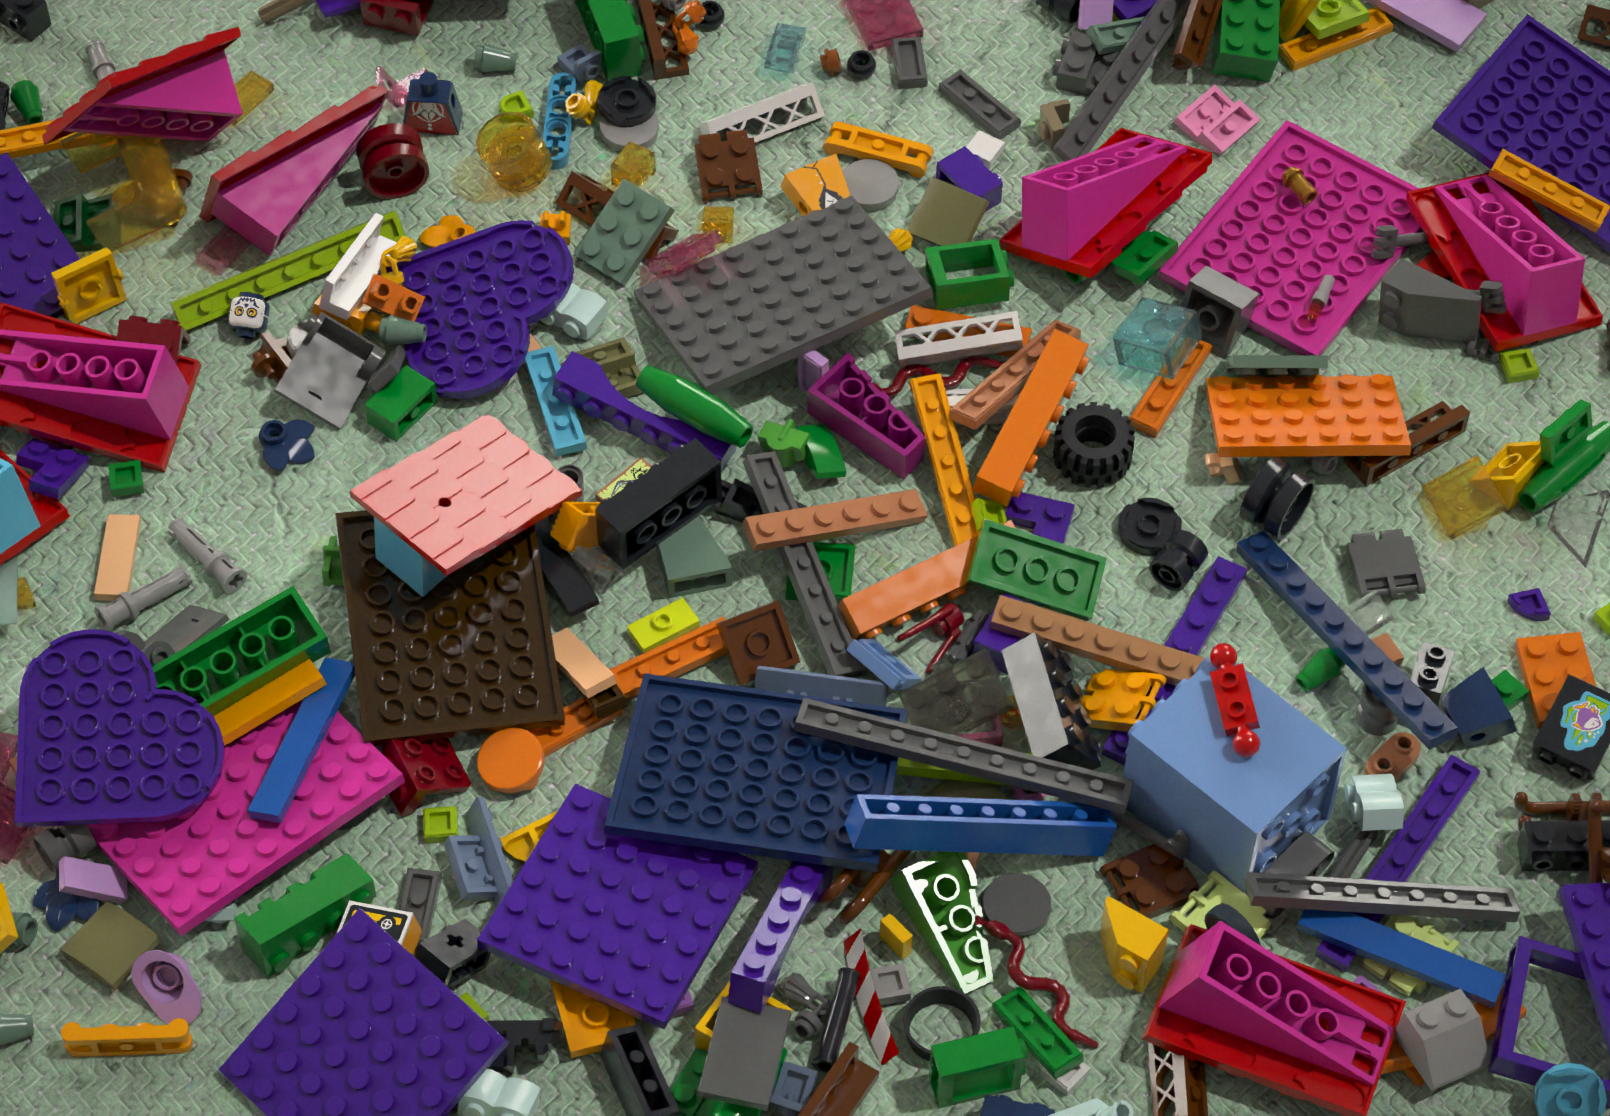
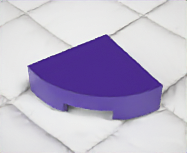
M1540 588L1508 595V604L1519 615L1535 621H1547L1550 619L1551 613Z

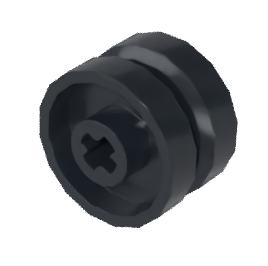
M1273 457L1266 462L1252 481L1244 496L1239 515L1243 520L1254 526L1264 522L1265 532L1278 540H1282L1294 529L1303 516L1315 491L1316 481L1313 477L1302 471L1292 474L1290 464L1278 457Z

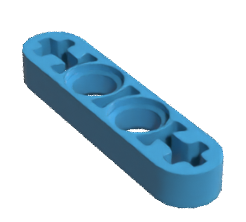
M565 72L555 74L549 83L541 153L542 163L545 167L552 170L565 167L569 161L574 118L567 111L564 113L553 111L557 106L566 107L565 102L567 98L577 93L576 79L573 75ZM561 86H566L565 95H560ZM560 128L566 131L564 134L560 136H555L550 133L553 129ZM553 146L558 147L559 150L555 157H553Z

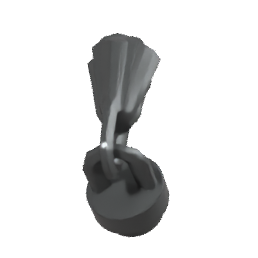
M792 973L781 981V989L784 997L795 1000L812 1010V1012L801 1010L795 1017L794 1023L795 1031L801 1037L809 1039L810 1037L817 1036L823 1029L819 1018L828 1015L831 1003L815 991L801 974ZM815 999L822 1002L818 1006L812 1004Z

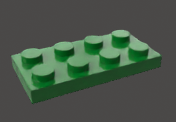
M984 519L981 523L966 583L1001 594L1006 593L1017 599L1089 621L1093 616L1107 558Z

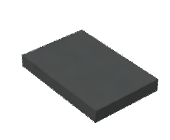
M722 996L698 1088V1097L768 1111L791 1018V1010L765 1005L762 1013H758L728 1003V997Z

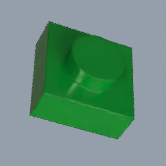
M140 460L108 464L112 497L144 493Z
M1506 669L1491 680L1509 711L1528 696L1529 690Z

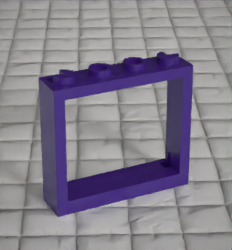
M1519 936L1509 951L1506 978L1502 990L1488 1072L1535 1086L1541 1075L1556 1064L1513 1052L1528 965L1530 963L1576 978L1586 979L1576 952ZM1609 1072L1608 1080L1600 1078L1603 1081L1606 1092V1108H1610Z

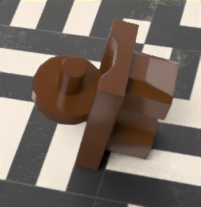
M270 332L261 333L262 345L253 354L254 362L251 365V370L256 377L267 376L269 379L273 378L278 385L291 362V356L286 347L287 337L275 339Z

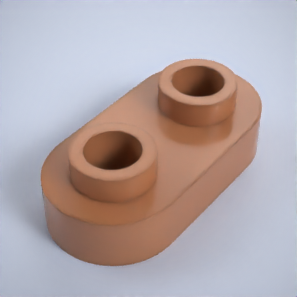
M1399 732L1393 734L1368 759L1365 775L1391 773L1394 776L1395 782H1397L1417 762L1421 750L1420 742L1410 733ZM1399 745H1405L1409 748H1402ZM1379 765H1385L1388 769H1381Z

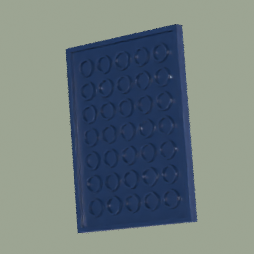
M644 673L604 825L605 834L878 873L882 849H853L844 824L856 794L893 795L900 757L794 731L795 722L803 698L903 723L907 722L908 710Z

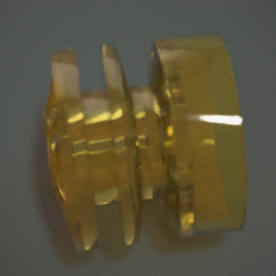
M519 112L498 114L488 120L478 133L476 150L499 187L509 192L519 193L528 191L541 184L549 174L552 166L551 152L531 119Z

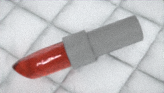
M1325 275L1318 290L1315 291L1311 299L1306 321L1317 320L1322 309L1325 308L1329 299V293L1335 283L1333 276Z

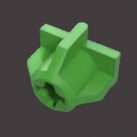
M788 419L785 426L766 420L757 437L760 441V447L766 452L775 451L781 467L788 468L805 458V445L810 435L807 432L795 429L794 421Z
M330 536L328 545L322 547L324 559L322 569L324 586H344L337 536Z

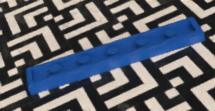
M324 658L318 671L323 676L327 685L304 698L247 810L250 818L282 823L355 677L354 662Z
M1304 909L1296 928L1299 931L1448 991L1454 992L1462 989L1468 999L1490 1008H1494L1506 978L1504 973L1351 912Z

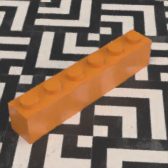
M1054 329L976 476L973 487L974 492L1008 507L1012 497L1019 498L1026 483L1025 480H1022L1025 472L1032 473L1039 456L1035 455L1038 447L1045 448L1052 431L1048 430L1051 422L1058 423L1065 408L1061 405L1063 399L1070 400L1077 385V382L1073 381L1076 374L1083 375L1090 358L1085 356L1089 344Z
M1011 520L1003 523V525L1015 528ZM978 536L842 599L838 606L852 639L858 640L863 637L864 639H874L883 633L881 628L890 624L894 628L899 627L910 621V615L919 610L923 615L939 607L938 601L947 597L950 601H953L967 593L966 588L973 585L966 583Z

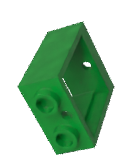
M997 239L925 248V273L932 288L937 310L1009 301L1010 288L1014 287V275L1012 269H1007L1006 250L1000 249ZM993 266L995 274L947 280L945 273Z
M1014 1026L931 1045L929 1080L938 1109L981 1099L985 1095L994 1096L1020 1089L1021 1076L1026 1074L1023 1060L1028 1058L1024 1039L1017 1038Z

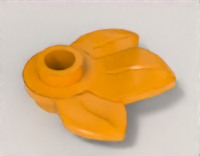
M447 215L440 219L439 225L426 228L418 239L422 244L434 248L473 234L476 231L471 225L464 224L459 216Z

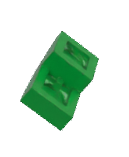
M826 425L796 426L797 430L807 432L810 435L805 445L806 457L804 464L817 479L846 477L847 471L841 452Z

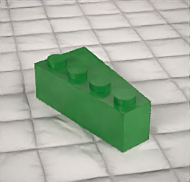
M346 853L313 872L308 883L295 882L286 888V893L278 900L273 902L269 897L258 903L259 910L250 916L243 912L234 917L242 951L267 978L275 972L285 970L295 957L303 951L311 950L317 945L319 939L330 931H335L339 928L349 900L365 904L372 903L376 897L374 880Z

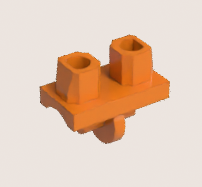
M374 273L361 303L386 315H393L415 322L425 296Z

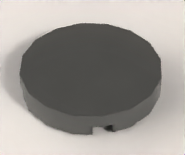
M1008 873L996 878L987 887L983 896V912L986 921L997 920L1005 924L1010 931L1015 932L1019 937L1028 934L1032 936L1037 934L1047 924L1051 913V897L1045 885L1035 877L1023 873Z

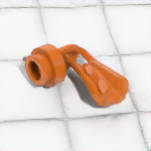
M698 0L687 2L683 6L685 10L677 15L672 24V31L677 40L678 52L687 56L697 51L699 39L698 35L689 26L694 22L699 24L704 20V15L707 13ZM688 14L691 19L686 22L683 17Z

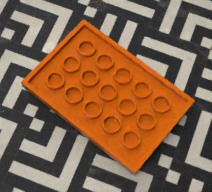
M1345 374L1342 376L1311 375L1309 377H1292L1289 375L1278 377H1260L1257 375L1228 377L1222 375L1206 378L1205 391L1218 457L1410 455L1411 442L1393 376H1385L1383 374L1354 376Z

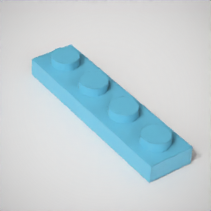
M554 346L528 352L524 362L556 457L587 450L586 440L574 405L564 404L552 395L554 377L561 368Z

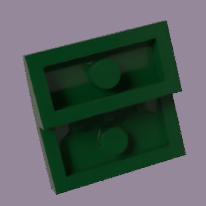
M115 192L87 200L80 193L54 201V222L75 252L98 251L106 247L109 249L120 246V198Z

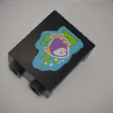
M1568 674L1533 742L1532 751L1537 754L1536 757L1540 761L1548 765L1557 763L1567 768V772L1577 779L1585 780L1588 778L1594 780L1597 770L1610 746V693Z

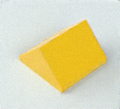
M1540 441L1506 443L1470 480V483L1474 488L1510 511L1519 501V492L1540 466L1546 462L1541 457Z

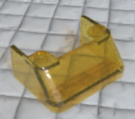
M77 132L60 140L61 145L80 173L86 172L120 155L123 156L131 181L120 185L112 195L113 209L87 220L88 226L103 248L107 247L112 252L181 220L186 214L187 204L162 138Z

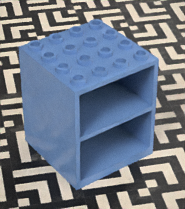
M1205 658L1189 680L1186 678L1182 679L1167 700L1161 699L1153 707L1151 714L1144 721L1138 720L1129 730V743L1125 751L1127 756L1123 767V778L1133 780L1126 810L1137 819L1174 839L1173 835L1178 830L1184 831L1189 838L1188 852L1185 857L1207 875L1212 871L1218 872L1246 894L1245 879L1248 872L1263 873L1304 832L1308 831L1314 835L1330 819L1347 748L1245 670L1260 728L1251 731L1258 735L1260 749L1252 757L1245 758L1239 756L1234 751L1232 745L1235 735L1226 736L1210 672L1218 669L1212 665L1209 658Z

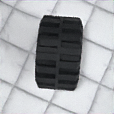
M1090 402V405L1087 406L1081 403L1077 404V409L1069 408L1066 411V416L1062 415L1059 418L1058 425H1056L1053 459H1055L1056 468L1062 469L1061 475L1064 478L1071 477L1072 483L1076 485L1079 482L1084 483V487L1091 488V485H1097V488H1102L1107 482L1110 485L1117 483V477L1122 479L1126 475V470L1130 469L1132 462L1135 430L1130 425L1131 420L1128 416H1122L1120 409L1115 408L1113 410L1110 408V404L1106 403L1103 406L1097 405V402ZM1094 441L1099 442L1105 445L1106 447L1090 448L1083 445L1082 443Z

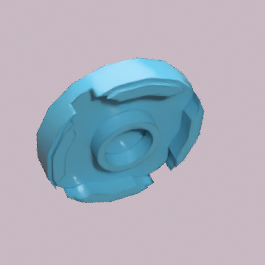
M1564 1063L1553 1066L1541 1075L1534 1091V1102L1539 1116H1602L1605 1112L1607 1097L1603 1081L1595 1071L1582 1064Z

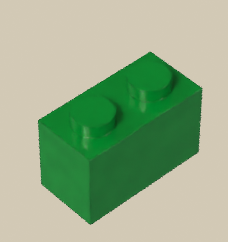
M406 365L379 392L373 393L368 398L365 404L368 424L397 442L437 403L435 383Z

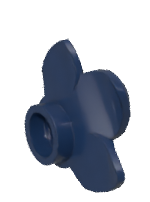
M278 420L266 422L259 432V441L264 447L263 458L272 469L283 471L289 461L294 464H304L312 461L315 458L314 449L307 438L314 432L315 426L304 420H292L285 424Z
M59 872L54 880L43 883L36 890L32 903L36 908L46 909V920L51 929L56 933L66 927L75 916L87 922L99 910L98 899L59 892Z

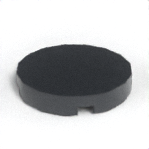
M631 76L613 78L602 86L597 99L600 115L608 123L619 127L641 125L649 120L656 111L657 99L654 88L641 78H639V81L631 79Z
M1145 497L1137 499L1136 503L1131 505L1129 503L1123 508L1118 519V535L1121 542L1129 550L1140 555L1156 556L1164 548V544L1176 530L1182 529V520L1174 511L1175 508L1169 503L1158 498Z

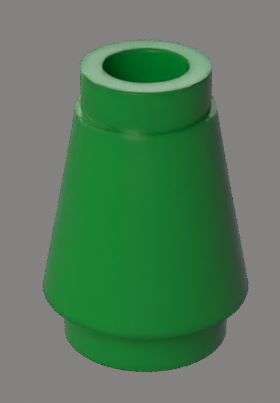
M22 80L15 83L11 87L10 99L26 121V124L41 123L44 118L39 88L30 80Z
M1327 647L1325 650L1320 649L1295 677V680L1302 690L1309 692L1311 689L1340 676L1341 670L1345 668V663L1330 647Z

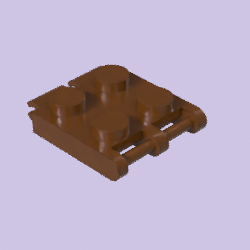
M746 130L725 132L726 141H721L720 133L699 135V144L694 145V152L703 203L709 202V199L729 196L730 199H736V195L756 193V196L763 195L754 138H748ZM746 185H754V186H755V187H751V188L735 189V187H738V186H746ZM728 188L727 191L708 193V190Z
M1155 844L1104 864L1099 869L1102 876L1107 877L1112 884L1116 900L1122 901L1124 905L1134 910L1128 900L1131 897L1139 910L1138 913L1149 919L1185 905L1189 901L1188 896L1193 891H1198L1200 887L1189 868H1183L1185 863L1183 859L1173 856ZM1114 873L1118 875L1124 887L1121 888L1113 875Z

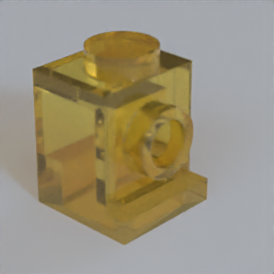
M631 141L628 142L611 164V182L616 187L619 186L623 178L638 187L639 184L645 183L648 175L653 176L656 173L655 152Z

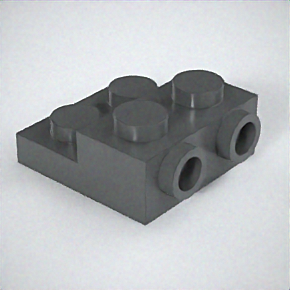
M1073 31L1071 38L1065 37L1061 47V55H1064L1063 59L1057 58L1054 64L1053 75L1057 76L1056 88L1090 96L1121 51L1099 55L1089 35Z

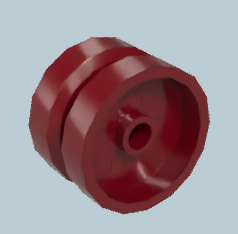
M400 123L379 125L367 131L358 141L356 146L357 159L362 170L365 187L372 195L381 199L402 198L418 191L426 183L430 175L429 166L423 153L420 135L413 127Z

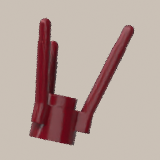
M947 603L926 620L897 636V640L901 642L929 626L939 636L948 635L926 669V674H931L953 641L960 635L961 630L959 627L964 623V616L956 605Z

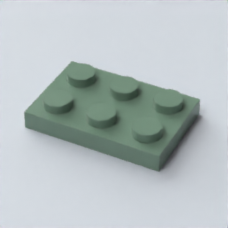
M623 178L573 255L625 287L675 210Z
M1328 355L1226 356V369H1234V375L1256 374V369H1265V375H1288V369H1296V375H1319V369L1328 368Z

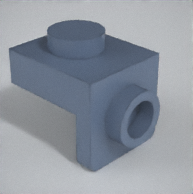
M582 43L557 56L558 65L566 73L573 75L578 85L595 78L602 72L601 53L598 50L590 53Z
M784 1061L770 1102L777 1104L775 1111L789 1116H796L797 1111L801 1112L813 1094L819 1072Z

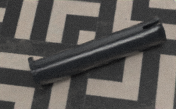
M842 967L838 971V978L817 1056L811 1061V1065L819 1071L828 1073L838 1059L858 980L861 976L855 969Z

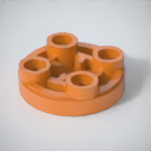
M507 728L495 732L485 740L477 756L479 774L488 788L508 794L535 788L545 764L544 751L538 739L529 731L521 728Z

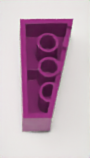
M849 353L842 357L808 389L807 413L825 424L828 428L901 478L905 479L924 460L926 437L901 410L898 411L890 403L891 399L884 391L880 392L872 383V378L865 370L861 371L855 364V359Z

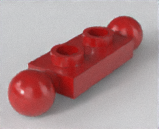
M1220 643L1214 646L1210 652V661L1218 669L1210 672L1224 730L1227 737L1235 735L1232 745L1234 751L1239 756L1245 758L1252 757L1260 749V739L1251 730L1260 728L1247 675L1243 663L1235 665L1237 652L1234 647L1227 643Z

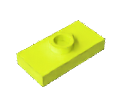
M682 597L627 626V633L643 654L700 627V620Z

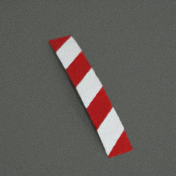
M859 929L844 941L848 968L857 970L861 975L855 991L857 1003L873 1048L881 1065H884L898 1055L899 1050L889 1030L875 990L865 951L862 929Z

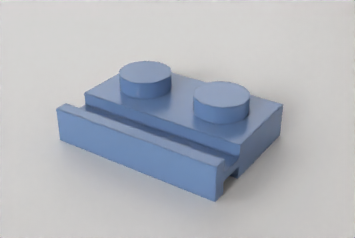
M853 639L846 649L893 690L915 689L922 680V678L875 639H860L859 641Z

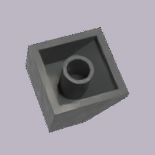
M1206 266L1189 280L1179 313L1184 315L1185 319L1178 315V318L1185 322L1188 328L1175 325L1174 330L1182 335L1186 333L1211 344L1212 351L1226 358V356L1230 355L1251 320L1259 293Z

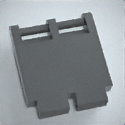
M1402 529L1380 531L1379 540H1376L1374 532L1351 535V543H1348L1346 551L1361 601H1366L1372 596L1388 595L1391 598L1397 597V593L1417 591L1418 594H1424L1426 592L1425 582L1411 536H1404Z

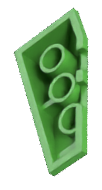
M942 851L901 870L890 881L906 913L958 990L967 994L994 981L988 943L984 938L982 925L974 924L977 921L975 916L979 915L982 918L983 914L981 906L978 905L976 874L965 852Z

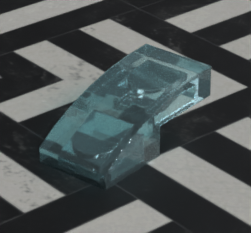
M777 23L768 48L764 69L793 73L799 61V50L805 39L806 27Z

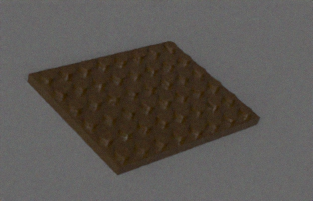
M367 510L335 513L364 744L371 743L375 747L387 745L391 739L406 741L409 738H413L418 741L491 734L507 728L526 730L565 725L535 524L447 575L422 597L376 559L374 516Z

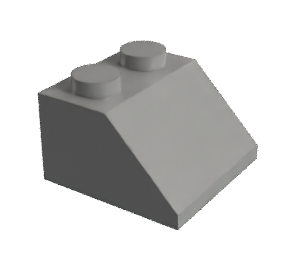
M1462 989L1404 1012L1396 1027L1395 1039L1431 1091L1484 1069L1490 1064L1481 1016Z

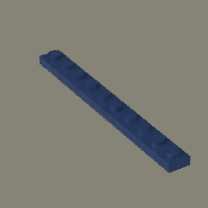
M1264 530L1237 542L1236 552L1429 750L1457 737L1458 727Z

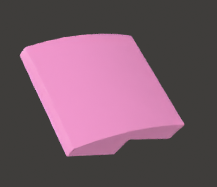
M1214 84L1181 112L1173 123L1189 137L1207 149L1221 155L1260 121V118L1240 99L1234 103Z

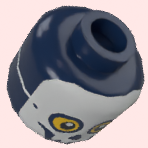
M240 292L238 297L231 299L227 324L229 328L237 331V337L255 339V334H261L267 330L270 305L263 300V295Z

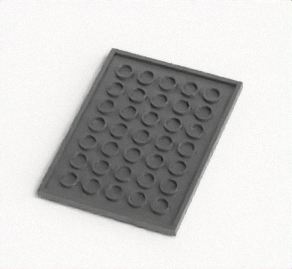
M853 196L840 199L822 210L812 211L806 216L792 222H787L767 233L757 235L751 240L737 246H732L719 254L702 259L696 264L682 270H677L664 278L647 283L633 291L637 303L700 387L712 395L933 297L931 286Z

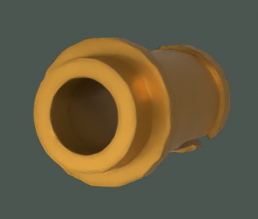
M1290 167L1281 177L1284 187L1290 188L1304 205L1311 203L1318 196V191L1303 176L1304 171L1301 168Z

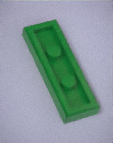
M1017 987L992 1003L994 1013L1007 1027L1014 1026L1017 1038L1024 1039L1026 1048L1055 1080L1084 1062L1083 1054L1022 987Z

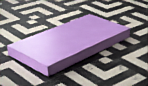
M1365 0L1455 52L1460 50L1485 21L1487 13L1464 0Z

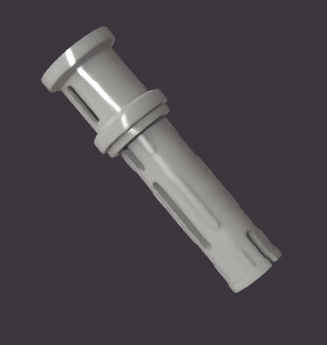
M177 518L168 526L170 530H167L168 534L202 563L205 574L220 582L221 588L225 593H234L243 586L247 579V573L243 568L236 567L230 562V557L226 552L214 549L183 518Z
M180 566L176 570L132 593L122 592L116 600L104 606L100 604L95 606L96 617L103 629L111 632L114 630L113 626L128 618L132 620L137 618L140 610L191 585L192 579L189 578L191 576L184 566Z

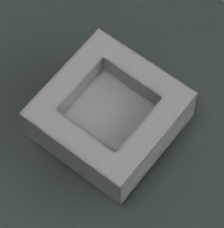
M904 963L870 969L880 1005L911 1000V990Z

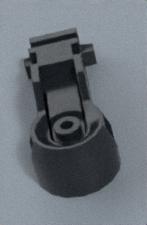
M554 1018L487 1021L510 1042L487 1069L496 1072H508V1074L514 1073L516 1053H522V1046H529V1053L536 1052L537 1063H544L549 1057V1052L561 1043L562 1022Z

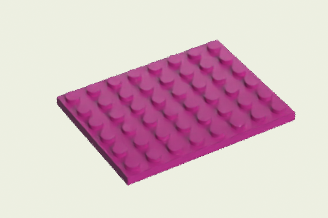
M1286 120L1179 246L1178 252L1159 270L1158 278L1186 292L1189 280L1204 267L1208 266L1259 293L1252 318L1247 327L1299 355H1323L1409 248V246L1395 247L1393 258L1375 259L1371 257L1372 250L1378 248L1373 245L1374 238L1382 237L1375 234L1376 227L1393 225L1399 229L1398 235L1422 231V228L1410 212L1409 204L1406 202L1407 192L1419 188ZM1290 167L1301 168L1304 171L1303 176L1318 191V196L1311 203L1304 205L1290 188L1284 187L1281 177ZM1331 275L1335 278V283L1329 293V299L1325 308L1319 309L1311 304V299L1315 291L1318 290L1323 277Z
M302 699L225 745V762L221 777L212 793L192 811L165 821L89 824L87 827L92 833L98 849L117 867L177 933L183 936L405 783L403 773L371 743L364 744L363 735L337 711L282 823L250 818L247 810L304 700Z

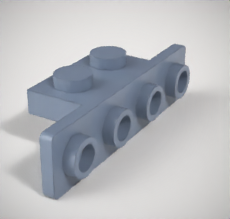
M758 666L755 676V689L886 707L888 685L881 681L767 666Z
M476 797L465 815L471 835L448 836L444 846L462 900L493 899L495 908H497L513 883L510 867L506 864L502 852V842L497 837L492 813L487 807L485 798Z

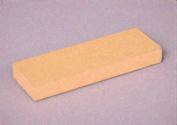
M108 514L94 591L96 600L114 601L119 598L118 595L120 593H130L141 527L140 515Z
M568 627L552 635L557 667L588 699L617 683L615 675Z

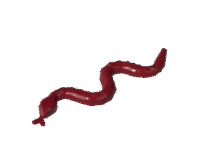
M982 356L965 358L957 365L952 376L942 377L945 389H951L959 386L965 379L970 367L981 365L985 368L998 369L1003 363ZM910 364L898 371L890 387L880 388L878 384L872 383L880 392L884 391L889 397H894L901 392L907 379L911 376L923 377L937 373L928 366Z
M976 915L977 921L974 922L975 925H984L986 930L995 939L1008 940L1012 944L1013 950L1008 958L1006 967L1008 975L1014 983L1026 990L1051 992L1057 1000L1052 1015V1021L1069 1040L1095 1049L1098 1048V1042L1076 1029H1071L1066 1024L1064 1018L1070 1007V995L1065 986L1061 985L1056 979L1029 977L1021 971L1020 965L1025 954L1024 941L1015 932L1010 931L1005 924L997 920L985 922L979 915Z

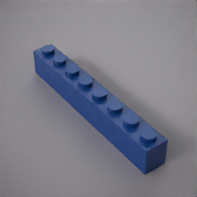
M856 794L844 824L853 849L1104 856L1117 829L1110 810L1078 802Z

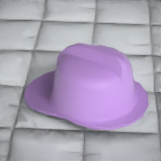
M160 950L147 951L136 959L131 971L133 984L155 1014L167 1024L177 1018L186 1020L188 1024L193 1022L200 1013L202 999L201 992L191 977L190 967L187 962L177 954L166 953Z

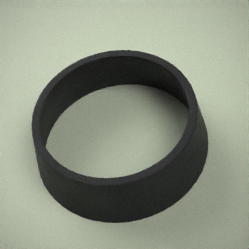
M946 986L927 988L917 993L906 1006L903 1024L908 1043L918 1056L927 1061H930L931 1050L918 1044L910 1034L911 1022L914 1016L923 1008L933 1004L954 1006L968 1017L972 1025V1036L979 1033L981 1024L979 1010L974 1001L958 989Z

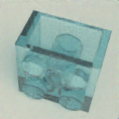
M1142 297L1112 339L1119 365L1173 379L1201 340L1202 334L1196 310Z

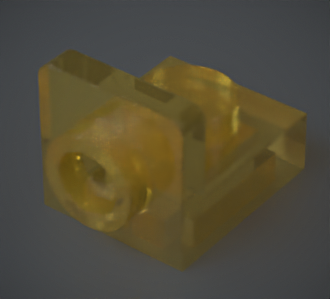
M704 206L702 241L733 243L734 207Z

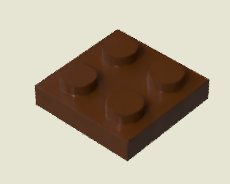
M779 600L716 623L738 685L755 680L758 666L784 669L801 662Z

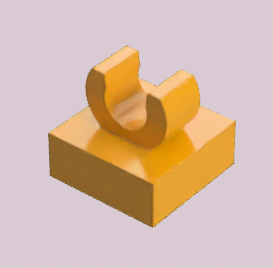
M549 211L541 213L540 226L546 229L548 227L552 228L564 239L567 245H570L571 214H566L565 211H561L560 214H549Z

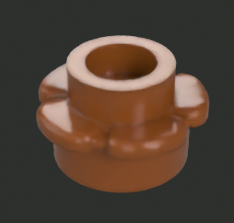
M828 48L824 49V55H820L822 69L824 73L830 72V75L834 77V73L842 71L837 48L828 50Z

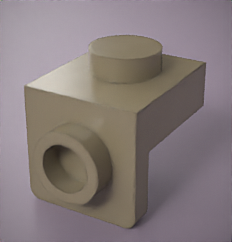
M1068 99L1052 101L1040 107L1038 130L1041 139L1047 141L1051 151L1064 133L1062 124L1069 121L1070 102Z

